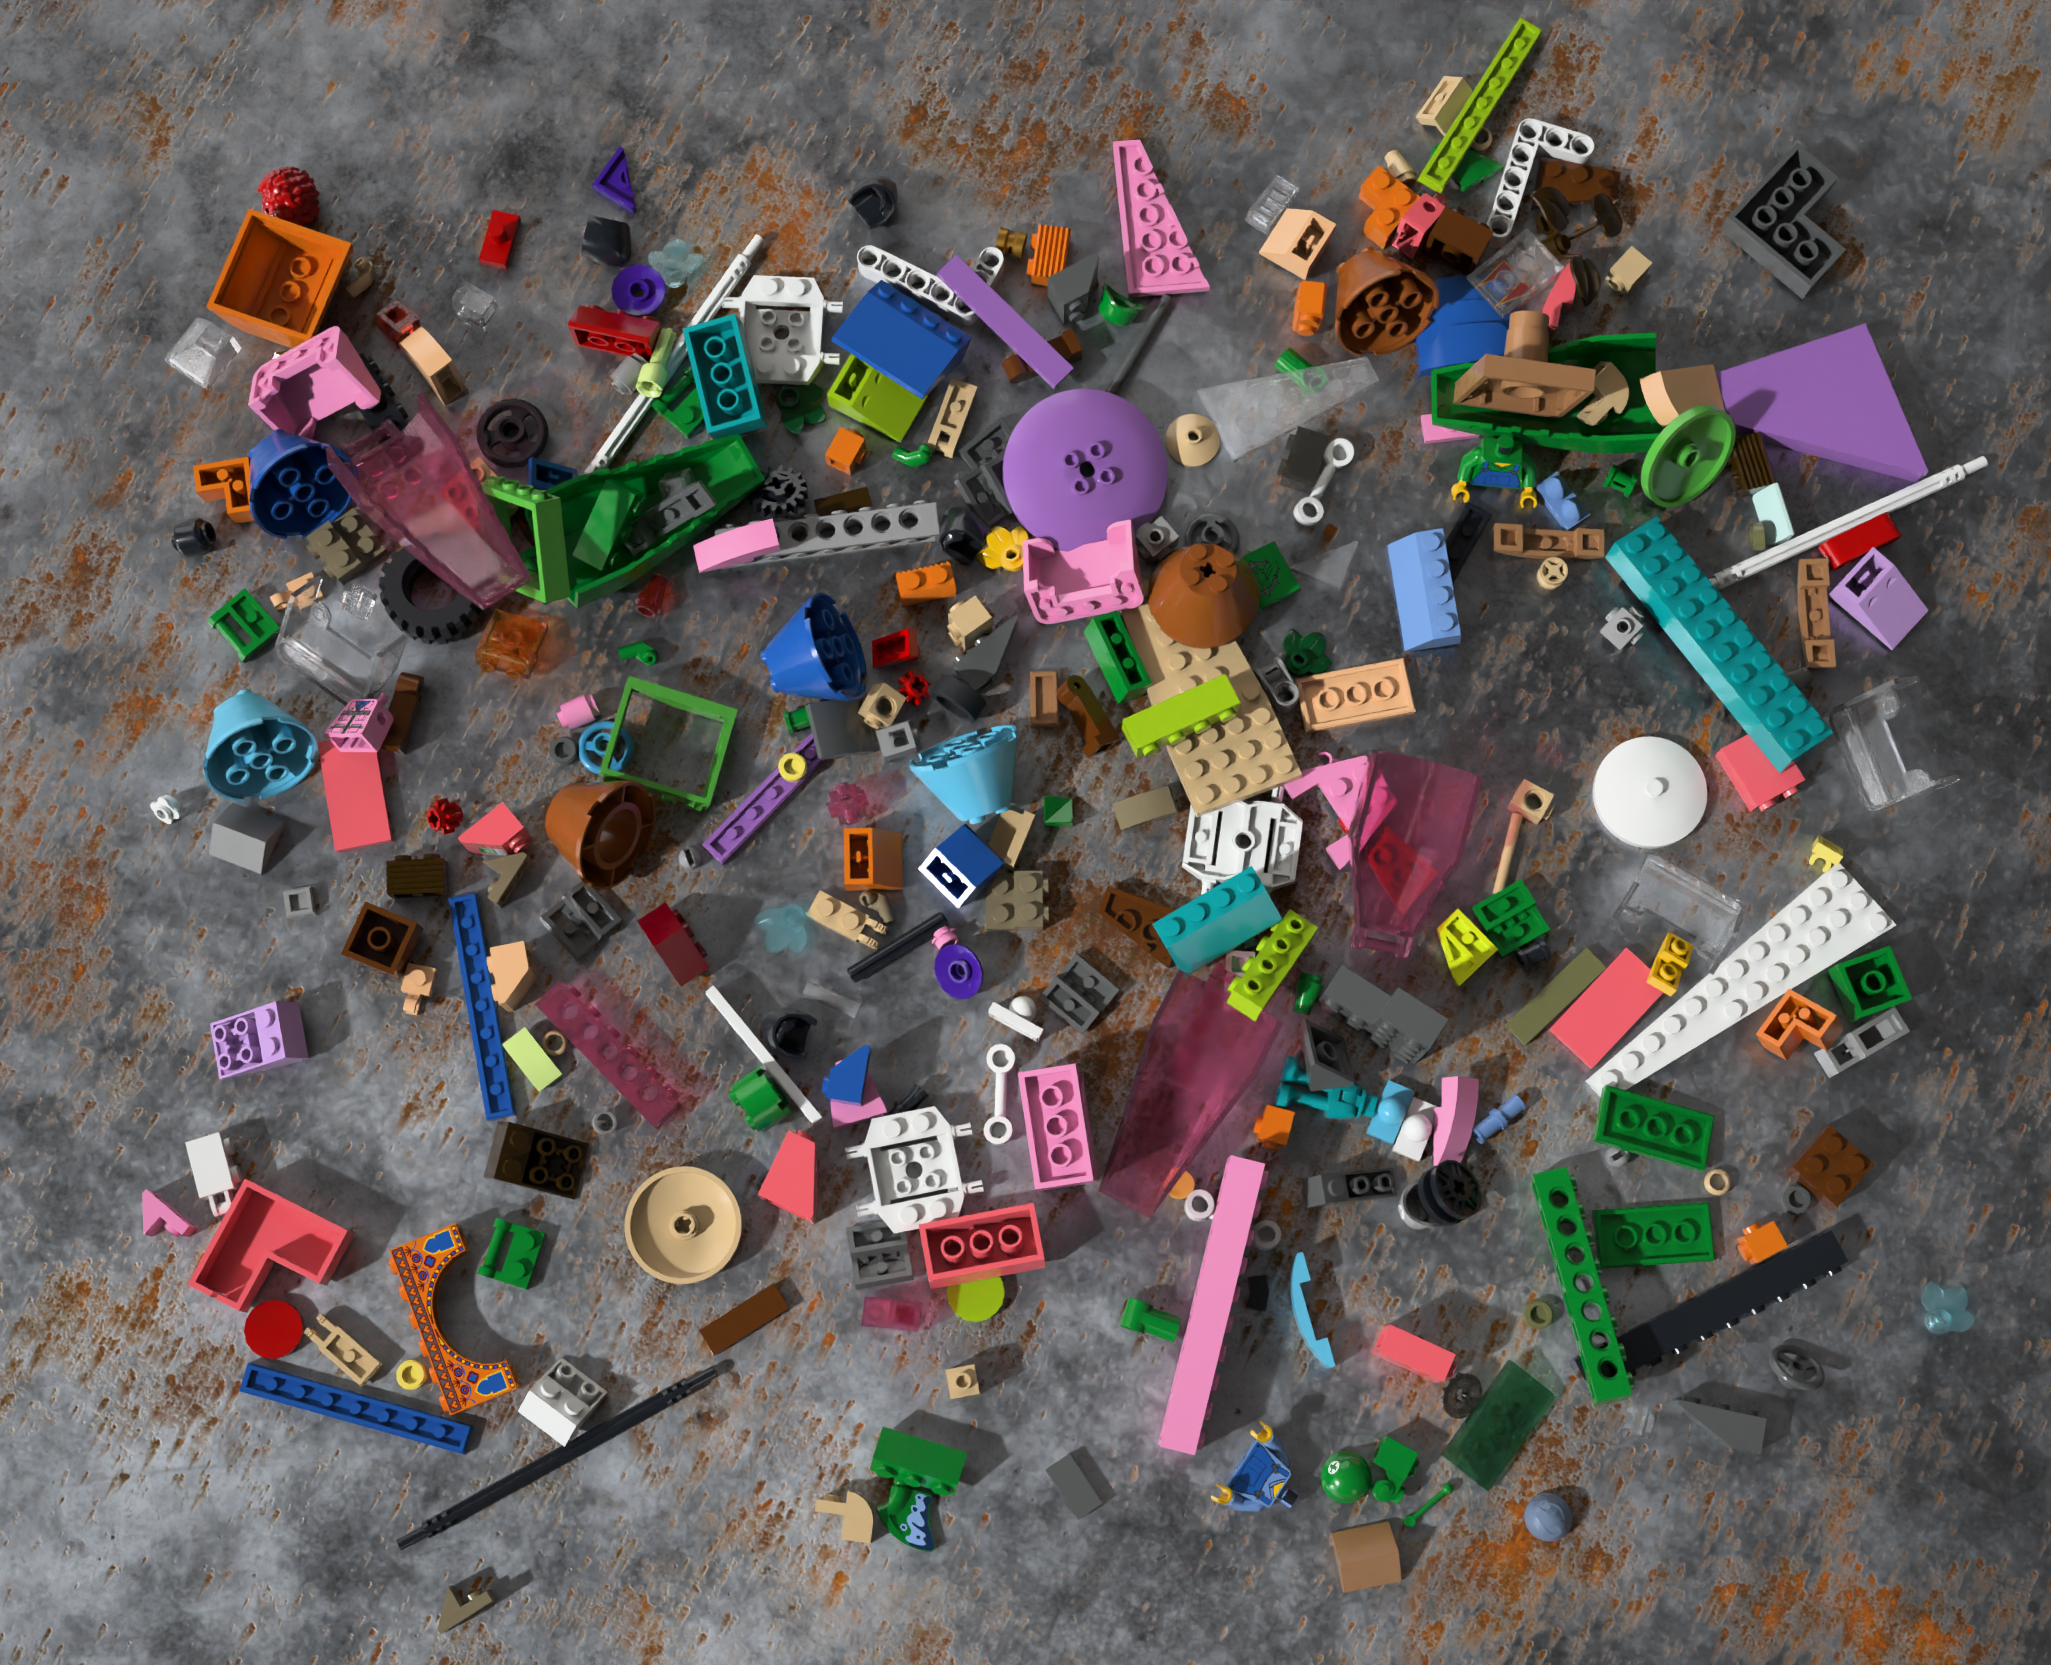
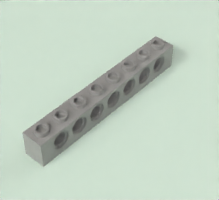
M919 500L909 506L894 503L887 505L885 509L877 510L874 507H863L858 510L859 512L853 513L838 510L832 512L829 516L820 517L819 514H808L803 519L792 520L791 517L778 518L774 525L776 534L780 538L779 546L781 551L754 557V561L721 569L939 542L940 531L936 502L930 503L929 500ZM907 518H914L918 521L917 525L912 528L905 527L903 522ZM752 521V522H749L748 525H749V524L756 523V522H760V521ZM881 521H886L890 524L889 529L886 531H879L875 526ZM736 524L723 525L721 529L715 530V536L739 527ZM852 525H860L863 528L856 535L848 532L849 527ZM826 528H831L835 531V534L830 538H824L820 535L821 531ZM805 532L807 538L804 541L798 542L793 539L795 533Z

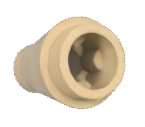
M1399 150L1388 152L1385 155V161L1389 173L1408 188L1414 187L1417 183V172L1403 158Z

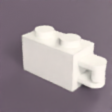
M217 1132L185 1142L199 1198L209 1200L215 1217L226 1214L234 1199L233 1192L239 1190V1182H242L241 1171L238 1165L234 1166L232 1155L235 1154L232 1139L230 1137L227 1138V1135ZM225 1195L226 1201L218 1203L217 1197Z

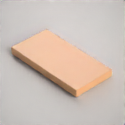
M1404 658L1294 679V683L1299 690L1298 703L1305 734L1399 717L1416 712Z

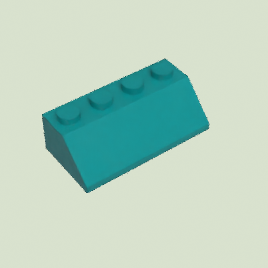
M1250 866L1152 925L1183 978L1281 922L1282 918L1254 868Z

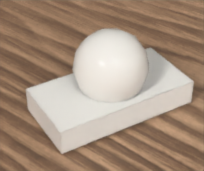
M1016 997L1011 1001L1008 1009L993 1002L988 1010L991 1018L1035 1042H1039L1043 1035L1044 1029L1031 1023L1036 1016L1037 1008L1034 1001L1029 997Z
M1415 1097L1412 1098L1392 1148L1393 1152L1417 1162L1420 1161L1434 1126V1108L1437 1106Z

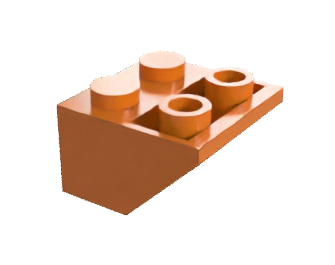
M844 828V883L846 891L903 889L902 833L877 828Z

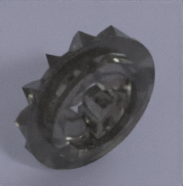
M1458 1372L1455 1378L1448 1379V1386L1442 1388L1444 1396L1439 1400L1444 1405L1442 1410L1455 1419H1462L1468 1417L1477 1409L1482 1397V1386L1476 1376L1468 1372L1465 1374ZM1459 1389L1463 1390L1461 1392L1463 1401L1457 1399L1459 1397L1457 1393Z

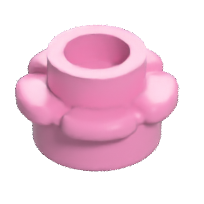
M948 926L938 929L934 933L935 938L932 940V944L937 946L940 951L947 945L958 943L957 929H949Z

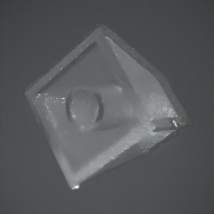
M196 317L163 360L208 391L241 350V347L232 335L216 324Z

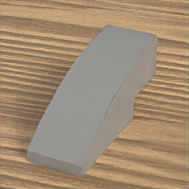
M1893 1007L1837 1039L1828 1052L1820 1049L1814 1055L1830 1078L1910 1032L1897 1009Z

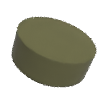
M1763 523L1750 525V542L1754 551L1765 550Z
M1531 1301L1523 1310V1320L1531 1329H1545L1553 1320V1310L1545 1301Z

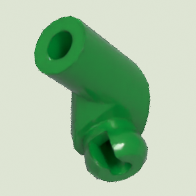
M921 444L918 450L910 452L897 445L892 458L915 468L928 463L931 460L930 456L933 450L929 445Z
M643 641L618 647L622 661L636 657L644 664L653 666L659 660L657 650Z

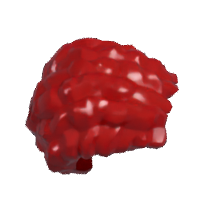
M294 166L280 167L266 174L257 186L258 193L262 195V210L267 215L305 227L306 224L312 222L319 214L320 208L318 205L320 202L317 197L320 193L316 190L314 179L309 177V173L306 170H300Z

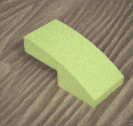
M523 1027L502 1044L539 1092L562 1075L561 1071L526 1027Z

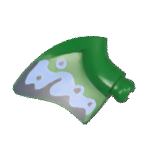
M894 1478V1486H891L887 1501L876 1507L882 1524L893 1537L903 1544L921 1551L932 1552L935 1548L929 1524V1507L932 1495L908 1489L909 1485L904 1483L903 1480Z

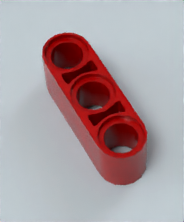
M1885 512L1827 540L1818 549L1823 558H1828L1829 569L1833 572L1863 558L1872 547L1879 550L1901 538L1902 534L1889 512Z

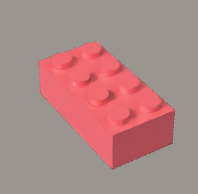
M1034 1203L919 1224L930 1289L1045 1268V1258Z

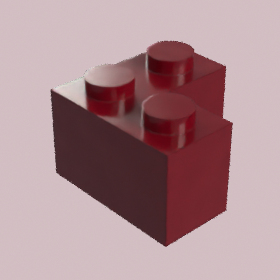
M665 902L637 920L680 986H683L709 968L704 960L708 954L699 941L695 944L690 938L695 936V934L677 908L671 911Z

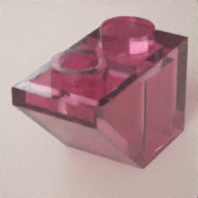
M865 1297L861 1326L919 1333L923 1303L891 1298Z

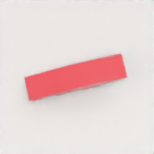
M1570 261L1559 275L1542 309V313L1549 316V337H1554L1560 313L1568 314L1573 305L1576 283L1570 270Z

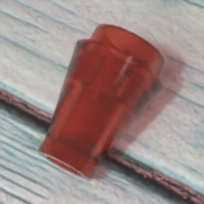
M658 574L652 575L651 580L635 600L637 612L651 618L656 617V614L661 612L665 588L668 583L665 577Z

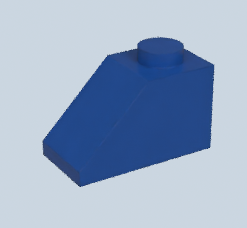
M863 1045L832 1067L829 1076H824L822 1093H826L827 1101L862 1106L871 1055V1047L869 1045Z

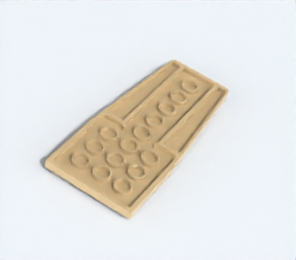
M1152 575L1141 578L1144 598L1142 604L1135 608L1121 610L1120 613L1126 630L1152 682V685L1147 688L1151 705L1154 706L1223 674H1226L1241 702L1239 712L1232 720L1224 723L1220 720L1211 724V728L1203 733L1196 734L1194 732L1187 735L1185 740L1176 745H1170V743L1165 745L1196 817L1301 779L1302 773L1273 708L1236 640L1233 639L1221 647L1208 649L1193 648L1174 641L1160 629L1159 624L1149 610L1148 586Z

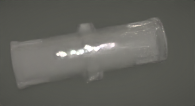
M808 980L802 994L803 998L805 997L824 1005L826 1010L834 1009L851 1016L853 1019H855L861 1005V1001L838 993V989L833 988L830 990L811 982V980Z

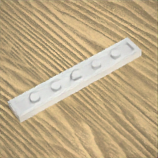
M714 985L705 991L710 1001L812 1125L817 1127L824 1121L822 1116Z

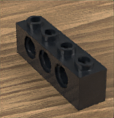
M361 353L359 356L380 388L381 395L380 402L371 409H360L358 407L390 461L396 467L423 451L419 444V441L423 438L415 425L411 427L407 425L405 419L409 416L401 403L394 404L391 397L395 393L387 381L381 383L377 375L382 372L374 359L368 361L365 355ZM379 405H387L383 412H375ZM393 427H401L397 434H389Z

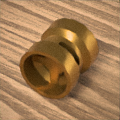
M1001 227L995 248H998L1003 255L1006 253L1011 254L1013 258L1022 260L1028 233L1020 231L1012 233L1010 229Z

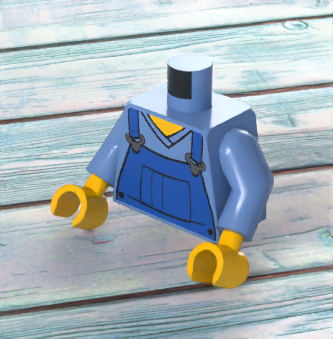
M1259 1421L1263 1426L1262 1431L1259 1434L1253 1430L1250 1431L1251 1435L1257 1440L1253 1441L1226 1485L1216 1484L1217 1487L1221 1488V1495L1218 1498L1211 1495V1499L1238 1511L1259 1512L1264 1507L1270 1508L1275 1499L1291 1508L1300 1494L1286 1484L1292 1474L1289 1470L1291 1462L1283 1444L1273 1434L1272 1429L1263 1421Z

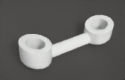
M1337 438L1325 448L1324 460L1326 466L1310 496L1301 499L1294 507V517L1301 525L1312 526L1323 517L1324 510L1320 499L1336 469L1345 467L1354 456L1353 445L1347 439Z
M997 1044L990 1048L986 1058L988 1066L996 1073L995 1117L990 1118L986 1122L984 1135L993 1145L1002 1146L1009 1143L1014 1135L1013 1125L1006 1119L1007 1074L1015 1067L1016 1056L1007 1045Z
M1201 1189L1194 1190L1185 1200V1212L1190 1219L1197 1222L1208 1218L1213 1219L1215 1211L1214 1200L1207 1191ZM1264 1220L1255 1226L1250 1225V1228L1255 1229L1252 1243L1259 1250H1271L1281 1240V1230L1273 1221Z

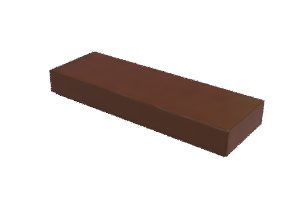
M773 1283L703 1327L699 1332L713 1355L716 1356L790 1308Z

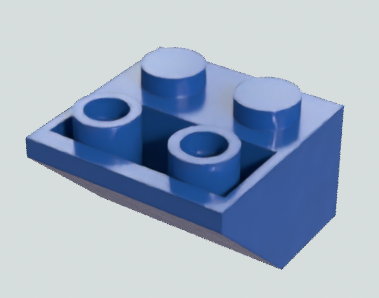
M964 824L937 846L918 869L955 906L960 908L972 903L1006 862L967 824Z

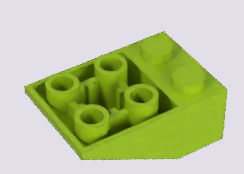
M850 354L827 394L830 407L900 443L903 441L927 399V396L921 399L853 354Z

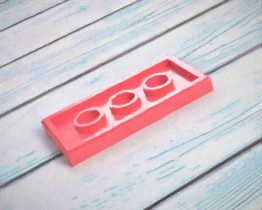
M330 740L319 742L318 749L335 851L339 853L393 842L378 752H340Z
M1626 947L1550 1027L1549 1031L1592 1069L1664 992L1646 982L1651 969Z

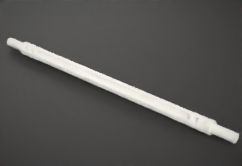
M756 234L744 252L737 255L687 327L704 323L714 318L722 306L723 296L728 297L751 266V259L764 242L761 236ZM683 333L672 347L665 367L668 373L666 384L688 354ZM641 393L638 395L586 468L584 474L606 469L611 464L656 398L646 397Z
M1981 456L1960 466L1957 464L1713 574L1709 580L1715 588L1721 590L1818 546L1882 513H1891L1962 481L1966 475L1986 467L1988 462L1984 456Z

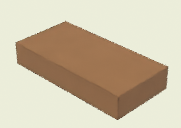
M1030 671L1031 728H1059L1058 671Z

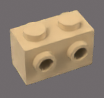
M976 595L965 603L963 601L956 603L949 610L951 613L948 614L949 625H947V628L950 632L947 634L956 647L961 645L967 651L974 646V643L983 634L987 633L989 635L992 633V617Z

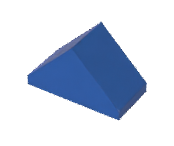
M529 458L528 485L534 486V489L547 490L577 477V469L536 458Z

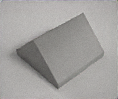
M231 803L213 822L209 854L263 875L285 823Z

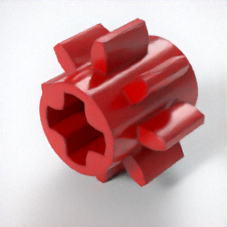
M913 670L905 673V677L902 676L896 680L899 684L897 691L906 697L903 704L912 701L913 706L916 707L921 704L922 700L930 697L927 691L931 683L926 680L924 673L915 675Z
M448 798L435 800V805L430 806L427 820L432 829L435 831L441 830L442 834L445 835L455 832V828L461 826L463 812L455 801L449 802Z

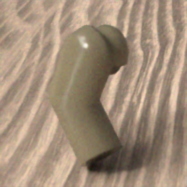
M870 889L860 894V903L865 907L878 911L883 925L896 921L888 896Z

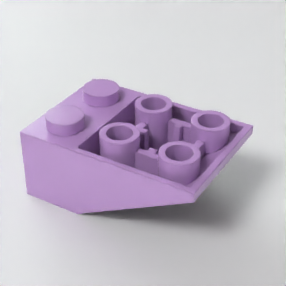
M1874 547L1868 551L1828 595L1891 650L1929 611L1896 566Z
M275 1001L210 1024L219 1079L286 1066L308 1058L299 1002Z

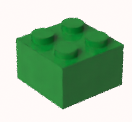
M1890 946L1837 964L1828 970L1850 1023L1912 1000Z

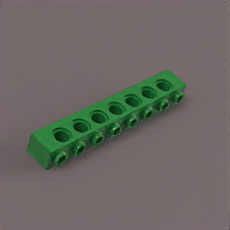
M1567 1167L1533 1174L1530 1182L1594 1407L1627 1400L1632 1395L1631 1390H1635V1384L1631 1372L1626 1373L1623 1361H1626L1627 1357L1622 1343L1618 1344L1615 1332H1618V1325L1614 1314L1610 1315L1607 1304L1610 1303L1606 1286L1601 1287L1599 1275H1602L1598 1258H1593L1590 1247H1594L1593 1238L1590 1230H1585L1582 1220L1586 1219L1582 1202L1577 1203L1574 1192L1578 1191L1574 1174L1569 1175ZM1555 1195L1563 1196L1567 1201V1205L1563 1207L1556 1206L1552 1202V1197ZM1562 1223L1571 1224L1575 1229V1233L1571 1235L1564 1234L1560 1230V1225ZM1568 1252H1579L1583 1257V1261L1580 1263L1572 1262L1568 1258ZM1576 1280H1587L1591 1285V1289L1589 1291L1579 1290L1576 1286ZM1587 1307L1595 1308L1599 1313V1318L1596 1320L1588 1319L1584 1314V1309ZM1597 1335L1604 1337L1607 1341V1347L1603 1349L1595 1347L1592 1337ZM1604 1364L1611 1365L1615 1369V1376L1611 1378L1605 1377L1600 1371V1366Z

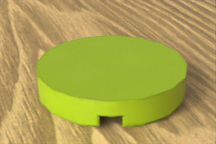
M1000 1277L948 1286L946 1292L948 1304L953 1312L963 1320L975 1323L988 1320L996 1315L1003 1305L1005 1295L1003 1281Z

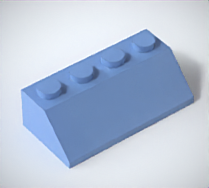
M1443 528L1415 532L1388 544L1405 652L1460 644L1461 632Z

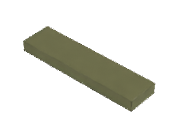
M1586 947L1504 1026L1525 1046L1607 967Z

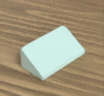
M1773 483L1752 497L1759 521L1764 526L1765 540L1768 546L1787 542L1795 533L1778 483Z

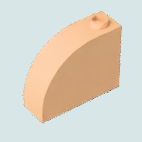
M419 327L398 343L405 358L445 406L467 390L452 359L423 327Z
M1713 364L1659 371L1639 379L1645 401L1651 413L1663 428L1680 414L1700 405H1714L1725 412Z

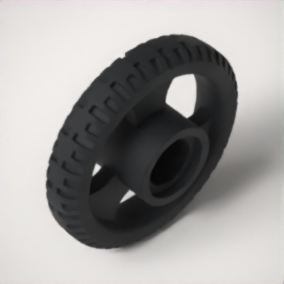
M512 398L501 400L486 409V412L480 417L481 419L476 430L477 442L484 456L495 465L513 469L529 465V458L537 459L545 450L549 437L548 425L541 411L530 402ZM511 410L512 416L502 418L497 424L496 431L488 430V426L494 417L504 411ZM530 415L538 425V438L536 442L528 440V433L523 424L524 419ZM510 430H519L515 437H506ZM502 443L510 451L520 450L521 455L512 458L503 457L495 453L492 448Z

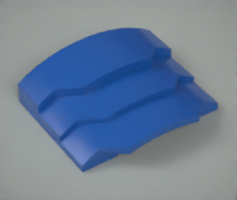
M1488 275L1440 278L1435 283L1439 291L1438 309L1434 308L1429 317L1431 323L1415 339L1419 377L1431 376V370L1467 362L1476 363L1485 354L1504 356L1510 314L1522 311L1521 298L1494 308L1512 291L1507 289L1501 281L1496 280L1476 288Z

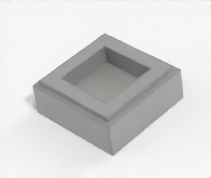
M312 886L283 891L286 918L288 920L317 915Z

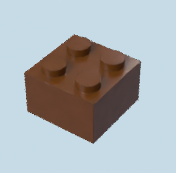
M1445 206L1429 235L1423 255L1463 276L1474 275L1487 251L1494 231L1481 221L1475 222L1465 217V214L1460 210L1450 209Z
M364 902L341 954L353 962L401 980L424 928L417 922Z
M1828 1125L1817 1132L1784 1171L1801 1186H1804L1816 1200L1829 1210L1838 1207L1875 1164L1835 1128Z

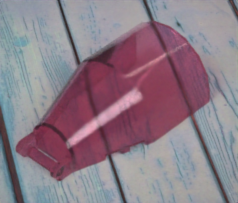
M1369 750L1348 831L1355 922L1350 940L1351 948L1358 950L1367 948L1392 953L1397 958L1402 959L1408 957L1412 940L1432 909L1430 907L1439 891L1442 892L1445 888V881L1453 868L1456 869L1461 862L1483 777L1417 757L1383 750ZM1368 930L1397 935V943L1366 937Z

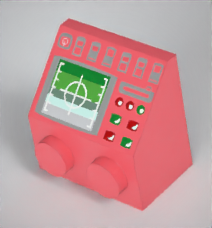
M503 802L458 837L471 854L508 856L524 852L529 847V842L533 839Z

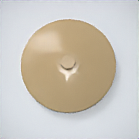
M673 1167L662 1170L648 1178L634 1193L625 1215V1237L635 1261L653 1277L673 1284L698 1283L720 1272L734 1256L742 1235L741 1210L731 1189L714 1174L695 1167Z

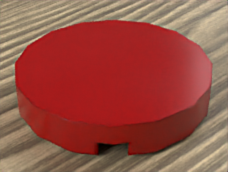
M270 1300L262 1302L252 1309L246 1319L244 1327L246 1343L254 1353L263 1358L279 1359L286 1357L300 1345L305 1330L303 1317L296 1307L285 1301Z

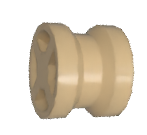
M1557 557L1547 558L1537 571L1538 583L1545 589H1557L1567 577V564Z

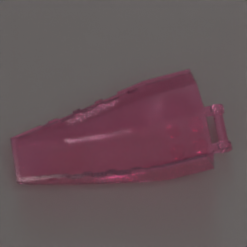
M421 392L417 395L418 413L403 431L400 432L388 418L381 422L380 427L351 444L347 442L341 446V450L348 456L351 462L343 463L331 447L327 448L328 467L367 516L433 573L479 608L485 610L531 581V576L516 548L509 540L508 533L504 526L501 525L493 505L489 502L479 479L476 478L471 469L470 463L455 434ZM385 436L391 437L361 456L358 454Z
M1219 962L1215 964L1207 982L1181 969L1178 970L1152 1021L1098 1190L1149 1218L1152 1217L1254 1080L1283 1025L1282 1021L1262 1011L1255 1022L1226 1003L1231 994L1219 989L1215 984L1218 978L1231 984L1238 975L1224 969L1225 965Z

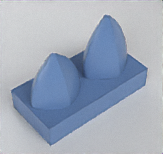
M1558 472L1552 474L1533 489L1564 531L1572 530L1590 516L1589 512Z

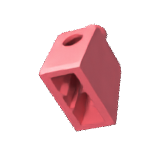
M1424 193L1402 217L1391 245L1413 260L1428 241L1433 227L1447 204V199L1439 193H1435L1432 197Z

